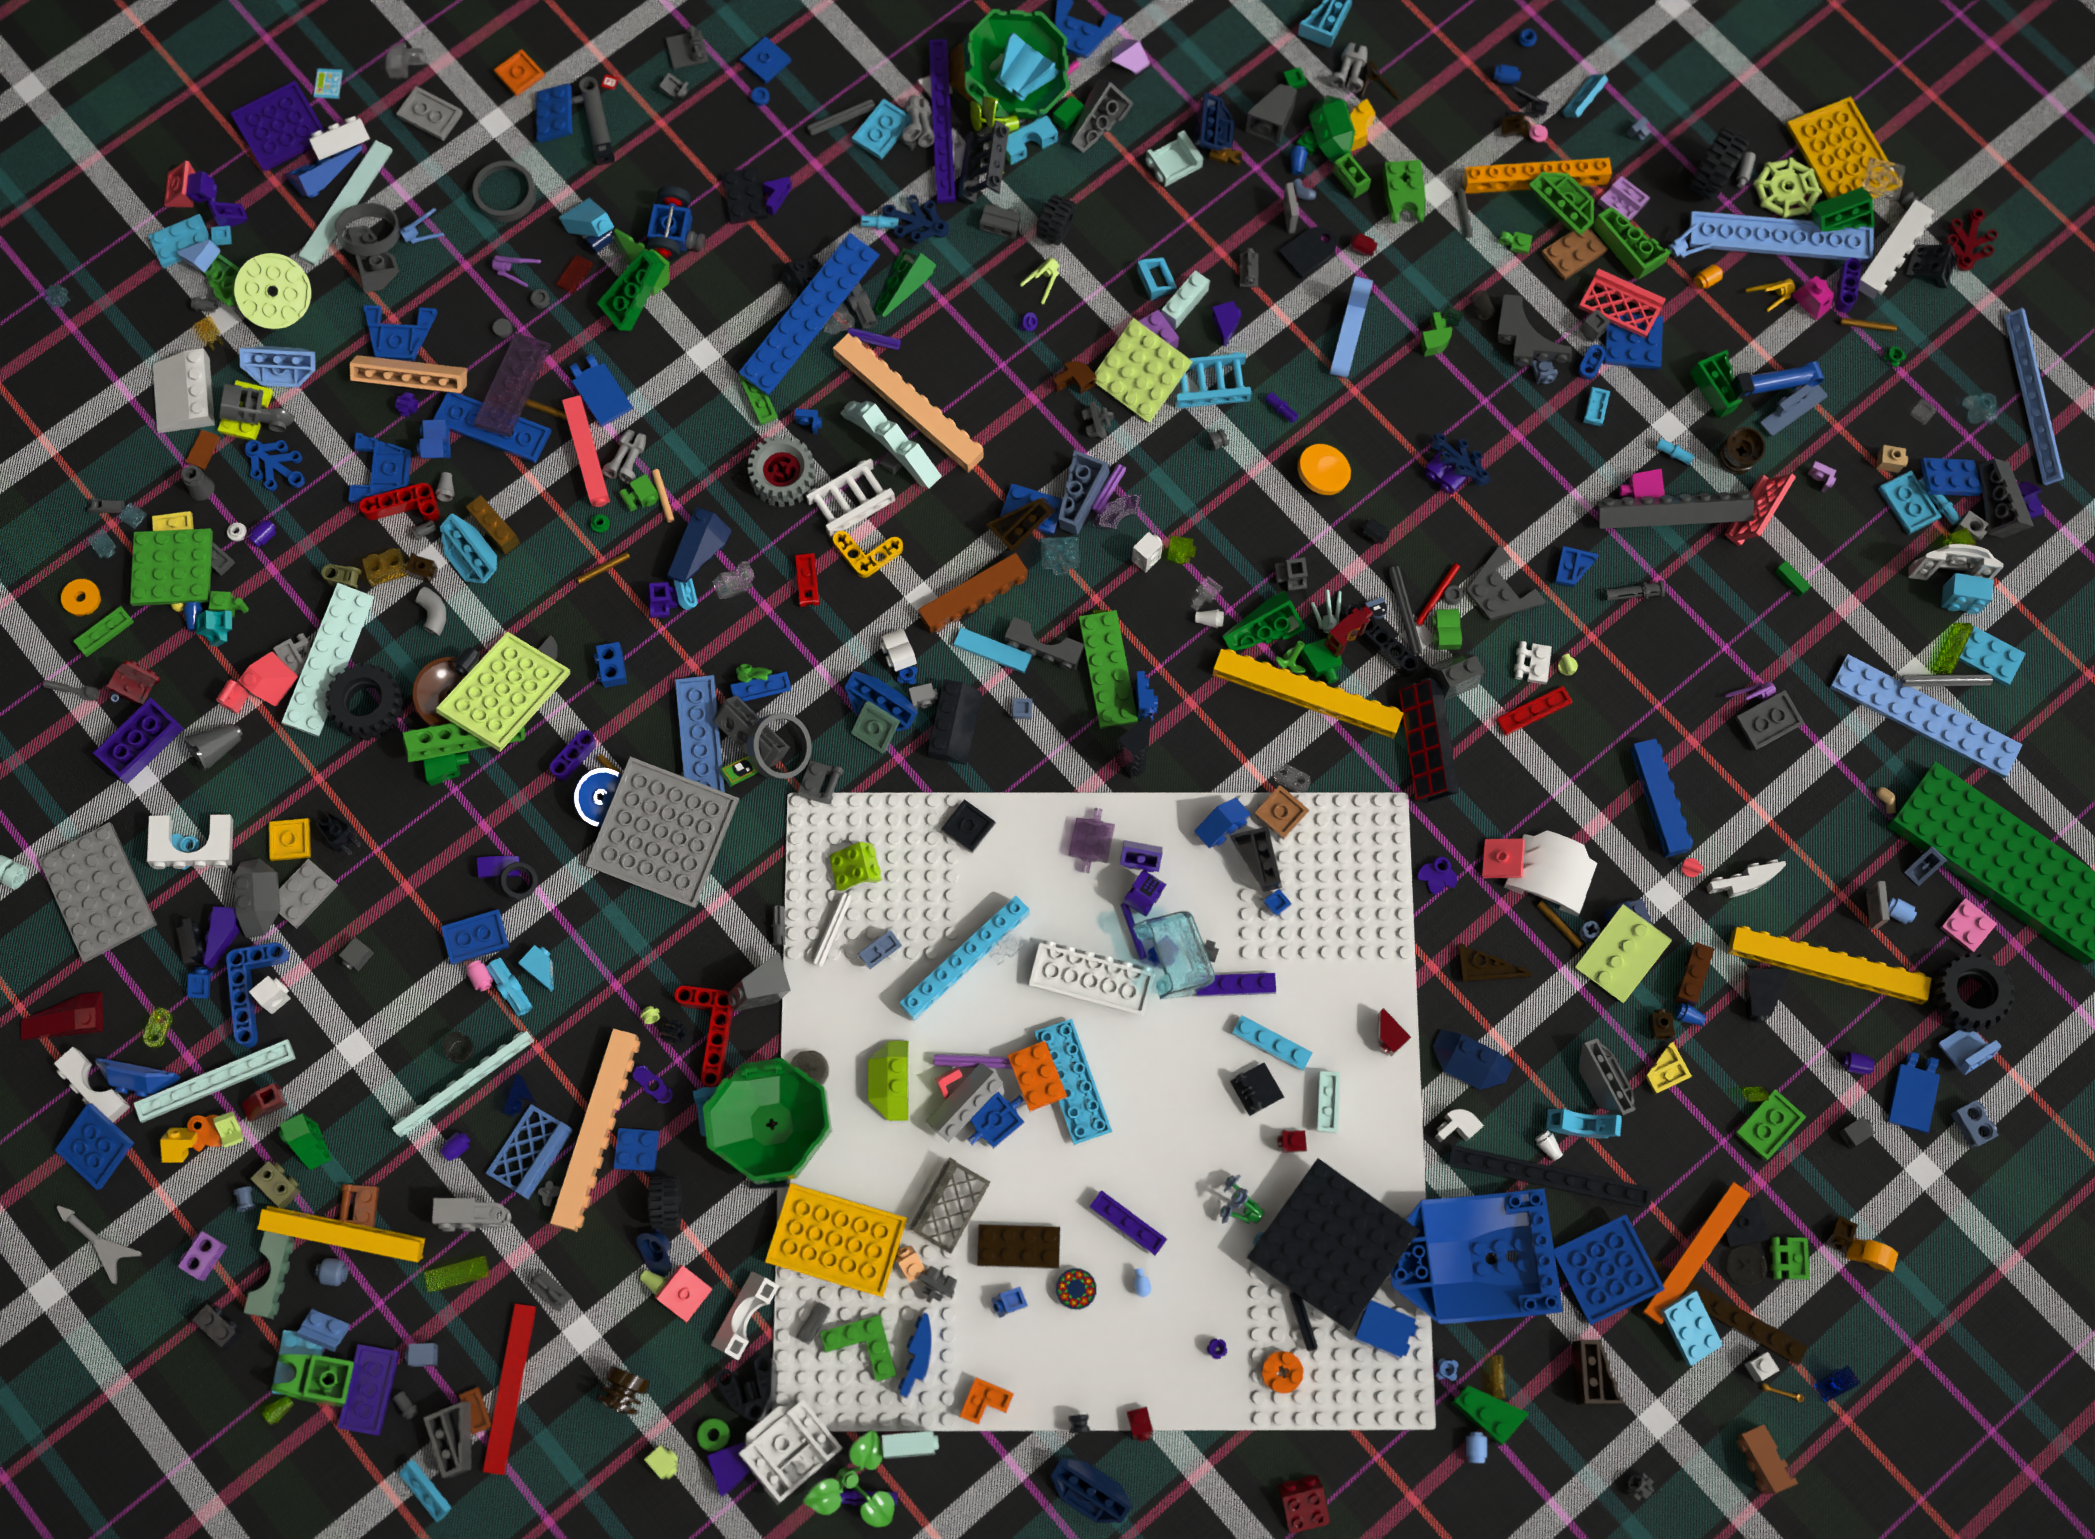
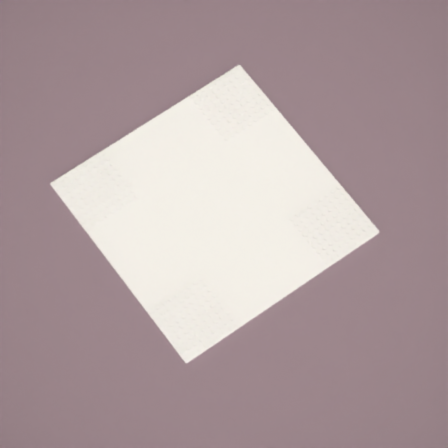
M789 793L787 797L785 924H787V927H785L786 945H784L783 967L791 991L782 998L781 1058L793 1067H798L826 1089L832 1126L831 1134L800 1175L795 1179H791L790 1183L906 1217L907 1223L898 1251L904 1247L912 1246L926 1271L930 1266L941 1271L936 1279L937 1282L943 1284L947 1275L957 1280L952 1299L937 1291L939 1295L943 1296L942 1300L939 1302L933 1298L932 1302L929 1303L927 1302L928 1295L922 1291L924 1287L930 1290L933 1288L921 1282L920 1277L909 1283L896 1259L883 1298L776 1266L775 1284L779 1287L775 1293L773 1360L777 1366L778 1378L777 1398L772 1405V1411L778 1406L794 1407L803 1399L828 1431H1070L1071 1422L1068 1416L1089 1414L1087 1423L1090 1431H1131L1127 1412L1143 1407L1148 1409L1153 1431L1434 1429L1436 1423L1431 1317L1392 1287L1390 1274L1372 1300L1415 1318V1325H1418L1414 1337L1410 1336L1407 1344L1410 1345L1409 1351L1401 1359H1396L1353 1340L1363 1313L1351 1330L1347 1332L1303 1300L1318 1346L1316 1350L1307 1351L1289 1297V1293L1292 1291L1247 1259V1256L1254 1248L1253 1241L1256 1235L1267 1230L1317 1158L1405 1220L1421 1200H1426L1408 794L1290 793L1307 807L1309 812L1284 840L1268 827L1283 887L1279 889L1292 903L1290 907L1275 917L1263 902L1278 889L1262 891L1232 843L1229 834L1225 837L1227 840L1221 846L1215 845L1208 848L1194 832L1217 806L1235 797L1251 815L1246 820L1248 823L1239 830L1237 828L1230 835L1267 827L1254 813L1272 793H833L831 804H824L800 797L798 793ZM964 799L996 821V824L973 853L941 831V828ZM1124 840L1163 847L1159 872H1148L1167 884L1156 904L1154 903L1147 917L1129 907L1147 958L1143 960L1139 959L1120 906L1143 870L1139 868L1130 869L1120 865ZM857 842L873 844L876 850L877 863L881 870L882 881L877 883L863 882L844 891H838L829 861L830 854ZM847 893L852 899L823 966H816L812 962L841 894ZM1017 896L1030 909V915L922 1015L913 1021L900 1008L899 1002L1012 898ZM891 930L902 946L873 968H867L857 954ZM1046 940L1056 943L1057 948L1063 949L1065 945L1076 948V953L1082 954L1084 950L1095 953V958L1102 959L1103 955L1114 958V963L1121 964V961L1133 963V968L1140 969L1141 966L1152 968V973H1155L1145 1015L1142 1016L1029 986L1039 943L1044 944ZM1210 940L1216 942L1215 947L1219 951L1215 963L1209 961L1207 966L1199 963L1200 958L1196 957L1200 942L1206 944V941ZM1275 973L1276 994L1196 996V976ZM1383 1008L1411 1036L1410 1040L1392 1057L1389 1054H1384L1379 1048L1380 1044L1378 1043V1014ZM1241 1015L1313 1052L1304 1071L1233 1035L1232 1032ZM1072 1019L1112 1132L1074 1145L1058 1101L1032 1112H1029L1026 1102H1023L1016 1110L1024 1124L994 1149L982 1138L973 1145L970 1144L967 1138L976 1132L975 1127L970 1121L950 1142H947L928 1125L926 1120L945 1101L934 1078L955 1067L935 1066L933 1064L934 1055L1008 1057L1009 1054L1037 1044L1034 1031ZM888 1041H909V1121H888L868 1101V1059ZM1265 1062L1284 1098L1249 1116L1230 1081L1236 1078L1237 1075L1244 1074ZM957 1067L963 1077L945 1086L949 1095L955 1091L976 1067ZM989 1068L1004 1083L996 1093L999 1091L1010 1102L1019 1095L1024 1099L1013 1069ZM1320 1071L1340 1072L1337 1133L1317 1132ZM1282 1130H1305L1307 1151L1282 1153V1148H1278L1277 1136L1280 1135ZM1240 1174L1241 1177L1236 1184L1240 1188L1247 1189V1195L1264 1210V1215L1257 1224L1252 1221L1247 1224L1243 1220L1232 1216L1229 1217L1227 1223H1222L1223 1217H1220L1221 1209L1227 1202L1232 1201L1231 1196L1236 1191L1233 1187L1226 1192L1223 1191L1226 1187L1224 1183L1228 1177L1232 1175L1235 1177ZM778 1188L777 1223L789 1188ZM1101 1190L1167 1238V1241L1156 1256L1152 1255L1089 1208ZM1242 1204L1240 1208H1232V1212L1245 1216L1243 1213L1245 1205ZM979 1224L1060 1227L1059 1269L978 1267ZM1072 1268L1083 1269L1089 1272L1097 1285L1094 1301L1088 1307L1081 1310H1072L1064 1307L1056 1294V1284L1059 1277L1065 1271ZM1143 1268L1144 1276H1148L1150 1280L1151 1293L1147 1297H1140L1135 1292L1134 1279H1137L1135 1269ZM1021 1287L1028 1306L999 1318L993 1309L992 1299L1000 1293ZM821 1302L830 1307L831 1312L811 1344L808 1345L798 1339L797 1334L816 1304ZM924 1313H927L932 1333L930 1363L924 1382L916 1379L907 1399L900 1396V1390H898L901 1379H906L909 1372L906 1370L910 1358L914 1359L915 1357L908 1353L909 1348L906 1345L910 1336H915L917 1328L914 1326L918 1316L922 1317ZM881 1315L896 1377L876 1382L866 1342L826 1353L820 1332ZM1215 1338L1218 1340L1222 1339L1226 1343L1227 1354L1220 1359L1212 1358V1355H1209L1207 1352L1209 1342ZM1278 1351L1291 1352L1300 1360L1303 1366L1302 1382L1294 1391L1287 1394L1270 1390L1262 1379L1261 1373L1265 1360L1271 1354ZM1279 1367L1277 1375L1286 1378L1287 1368ZM975 1377L1014 1393L1006 1413L986 1406L979 1425L959 1417Z

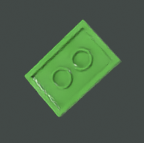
M1775 1089L1735 1134L1763 1160L1767 1161L1806 1116Z

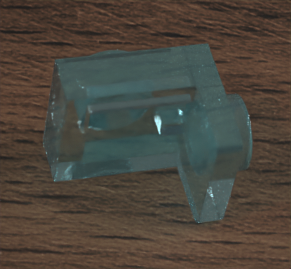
M104 529L87 539L100 558L105 556L108 559L116 553L114 549L117 546Z

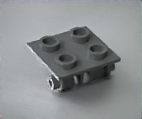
M694 26L688 27L686 34L666 38L674 69L709 62L701 30L697 31Z

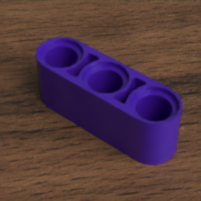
M1848 258L1840 269L1835 307L1841 313L1849 312L1857 300L1861 262L1857 258Z
M580 731L552 761L550 770L557 780L563 781L569 778L595 749L596 740L590 731ZM585 738L591 739L588 744H582ZM577 752L578 755L575 758H569L571 753ZM558 767H565L563 772L556 773Z

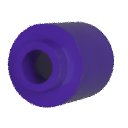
M262 520L250 531V535L247 537L259 548L261 545L264 546L276 534V526L269 520L266 522Z
M1848 1052L1843 1057L1842 1066L1845 1067L1847 1072L1861 1075L1871 1074L1874 1069V1059L1868 1055Z
M456 1132L442 1144L443 1147L440 1149V1152L451 1162L453 1159L456 1160L470 1147L469 1142L471 1140L464 1132L461 1134Z

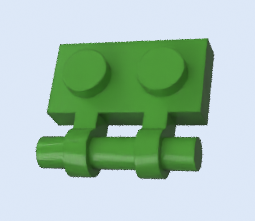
M1787 1237L1785 1238V1246L1780 1245V1238H1771L1772 1246H1770V1253H1772L1773 1264H1771V1271H1773V1279H1782L1781 1271H1787V1280H1809L1808 1238ZM1780 1253H1786V1264H1781Z

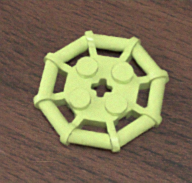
M1791 157L1786 160L1765 163L1762 172L1753 185L1760 198V206L1782 216V219L1801 214L1808 215L1811 213V206L1822 195L1814 169H1809L1794 161ZM1787 167V169L1785 170H1777L1779 168ZM1793 168L1801 173H1799V175L1794 173L1795 170H1793ZM1771 173L1773 178L1771 181H1766L1765 179L1768 174ZM1806 178H1808L1811 187H1808ZM1785 184H1787L1789 187H1792V189L1786 190L1784 188ZM1764 187L1769 188L1771 196L1768 198ZM1805 194H1811L1810 198L1806 203L1803 197L1805 196ZM1775 200L1778 205H1784V209L1771 202ZM1794 204H1799V205H1800L1799 208H1794V209H1790V210H1789V206H1790V205H1794Z

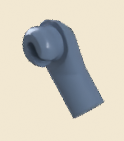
M1301 179L1293 181L1298 198L1313 200L1316 197L1314 190L1303 187Z

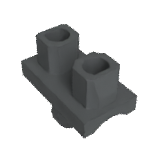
M1095 401L1090 402V407L1082 410L1083 418L1086 422L1094 421V424L1086 426L1087 434L1090 438L1100 436L1102 439L1106 438L1105 426H1111L1110 421L1114 419V414L1107 412V408L1100 409L1099 406H1096Z
M930 1266L926 1273H922L919 1278L921 1282L933 1288L930 1290L924 1287L922 1291L928 1295L927 1302L931 1303L933 1298L939 1302L942 1300L943 1296L939 1295L937 1291L952 1299L955 1294L954 1289L957 1280L947 1275L943 1284L937 1282L936 1279L941 1271L933 1266Z

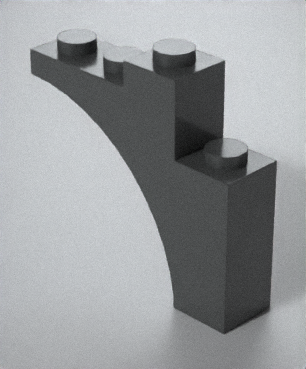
M1504 295L1498 343L1505 345L1515 344L1514 364L1519 366L1533 365V359H1538L1539 361L1555 360L1560 363L1571 362V346L1560 345L1544 338L1530 325L1523 310L1522 296Z

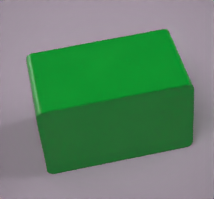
M1071 95L1053 113V121L1066 131L1080 117L1084 105Z

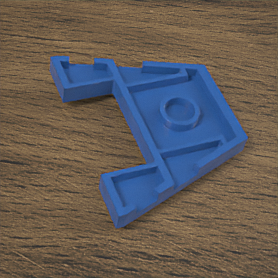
M1057 0L1055 26L1067 37L1066 52L1087 59L1101 45V42L1106 37H1109L1113 30L1122 23L1121 17L1107 13L1102 26L1097 27L1068 16L1073 0Z
M364 305L375 357L414 361L437 316L436 308H419L417 325L380 324L382 316L381 306Z
M356 433L354 449L356 451L374 452L370 485H350L349 502L357 503L370 496L408 487L412 452L390 443L386 444L378 441L376 438H369L361 433Z

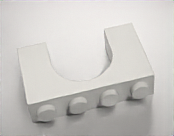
M210 815L209 839L203 848L192 853H184L173 847V821L170 816H149L147 862L150 867L164 869L165 867L173 866L176 869H184L186 866H194V868L202 869L206 868V866L225 868L226 865H232L233 819L231 815Z

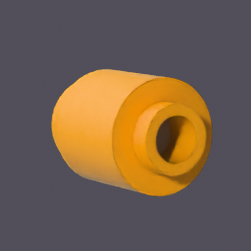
M1712 264L1700 271L1694 277L1696 286L1702 290L1722 280V269Z

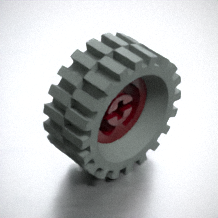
M776 435L773 441L770 440V437L766 438V444L763 445L761 442L757 444L758 451L753 449L751 452L752 458L748 460V473L754 492L757 496L760 494V498L764 502L768 499L769 504L773 506L775 502L779 503V507H784L785 502H789V506H792L796 499L800 503L803 501V494L808 495L810 488H813L815 485L816 472L811 451L807 450V446L804 443L800 445L799 439L794 438L791 441L788 435H785L784 439H780V435ZM777 464H780L782 472L786 473L787 482H785L783 474L779 472Z

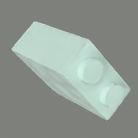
M933 1431L882 1435L883 1457L885 1459L935 1455V1450H939L938 1437L934 1436Z

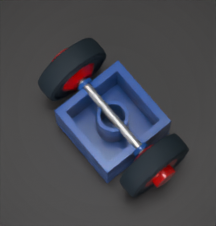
M663 186L659 189L657 200L660 204L653 205L647 234V250L653 249L663 258L670 261L677 259L680 251H686V239L692 224V215L690 208H688L691 196L682 188Z

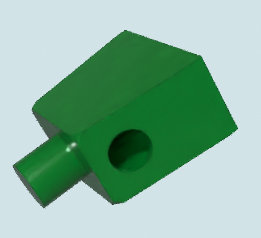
M1326 638L1304 645L1300 654L1314 677L1318 678L1325 675L1328 684L1336 682L1338 676L1335 671L1341 669V655L1337 658L1324 645Z
M468 752L424 759L426 780L430 786L460 776L459 765L470 763Z

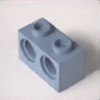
M1978 1100L1951 1113L1971 1149L1999 1136L1996 1125L1989 1120L1985 1107ZM1968 1110L1973 1112L1974 1119L1968 1116ZM1979 1128H1981L1984 1131V1137L1979 1135Z

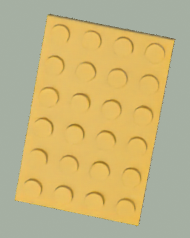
M1851 97L1787 122V129L1809 167L1814 169L1815 177L1828 199L1863 187L1875 199L1902 187L1901 181Z
M790 1183L765 1263L883 1298L907 1218Z

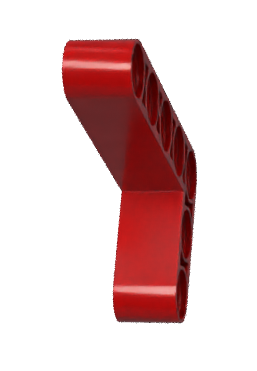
M680 986L675 991V998L680 1006L712 1011L701 1081L705 1087H718L722 1081L733 1014L732 1006L729 1003L722 1006L719 1004V1001L724 997L728 998L729 992ZM682 993H689L690 996L687 1000H680ZM703 995L709 996V1000L706 1003H700L699 1000ZM719 1017L726 1018V1022L723 1025L716 1024V1020ZM717 1036L723 1038L719 1045L713 1044V1039ZM711 1057H720L717 1064L712 1065L709 1063ZM709 1076H716V1081L713 1084L706 1083Z

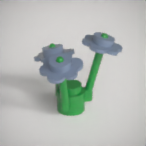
M1240 1174L1235 1177L1233 1175L1228 1177L1224 1183L1226 1185L1223 1189L1224 1192L1228 1191L1231 1187L1236 1191L1231 1196L1232 1201L1227 1202L1221 1209L1220 1217H1223V1224L1228 1222L1230 1216L1243 1220L1247 1224L1251 1221L1257 1224L1264 1215V1210L1259 1207V1204L1247 1195L1248 1190L1240 1188L1236 1184L1241 1177ZM1242 1204L1245 1205L1243 1209L1245 1216L1232 1212V1208H1240Z

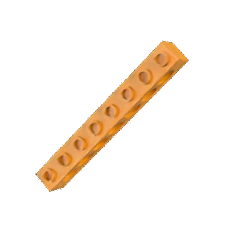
M1610 158L1472 166L1465 168L1462 179L1465 194L1532 190L1529 184L1541 172L1567 173L1580 186L1608 185L1612 170Z

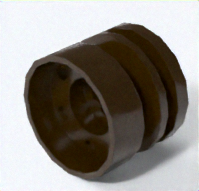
M1750 427L1735 429L1720 444L1717 453L1720 465L1731 474L1740 475L1747 473L1765 453L1763 436L1757 430Z
M610 1365L605 1379L612 1383V1387L601 1386L600 1389L609 1394L607 1397L598 1394L596 1399L604 1404L605 1407L617 1412L637 1416L638 1410L630 1406L632 1403L641 1406L642 1402L634 1398L635 1394L646 1395L651 1382Z

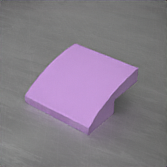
M1621 176L1611 186L1610 190L1599 199L1597 204L1605 210L1613 207L1627 219L1631 220L1648 202L1650 197Z

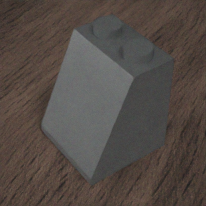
M1279 84L1249 111L1245 132L1279 144L1294 109L1297 90L1291 86Z
M1466 653L1456 654L1426 668L1433 680L1442 683L1444 701L1478 687L1485 673L1477 656Z
M780 954L773 955L742 979L728 993V1002L732 1006L733 1012L775 1004L791 991Z

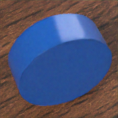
M763 87L755 88L751 93L752 102L757 106L766 105L769 102V92Z

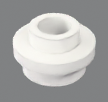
M233 523L229 526L227 535L233 541H242L247 535V529L241 523ZM239 529V532L234 534V531Z

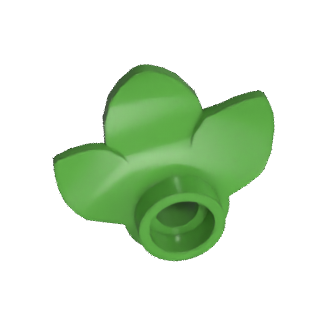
M742 664L736 668L737 678L745 683L753 678L768 680V675L772 674L770 669L762 667L753 668L749 664Z

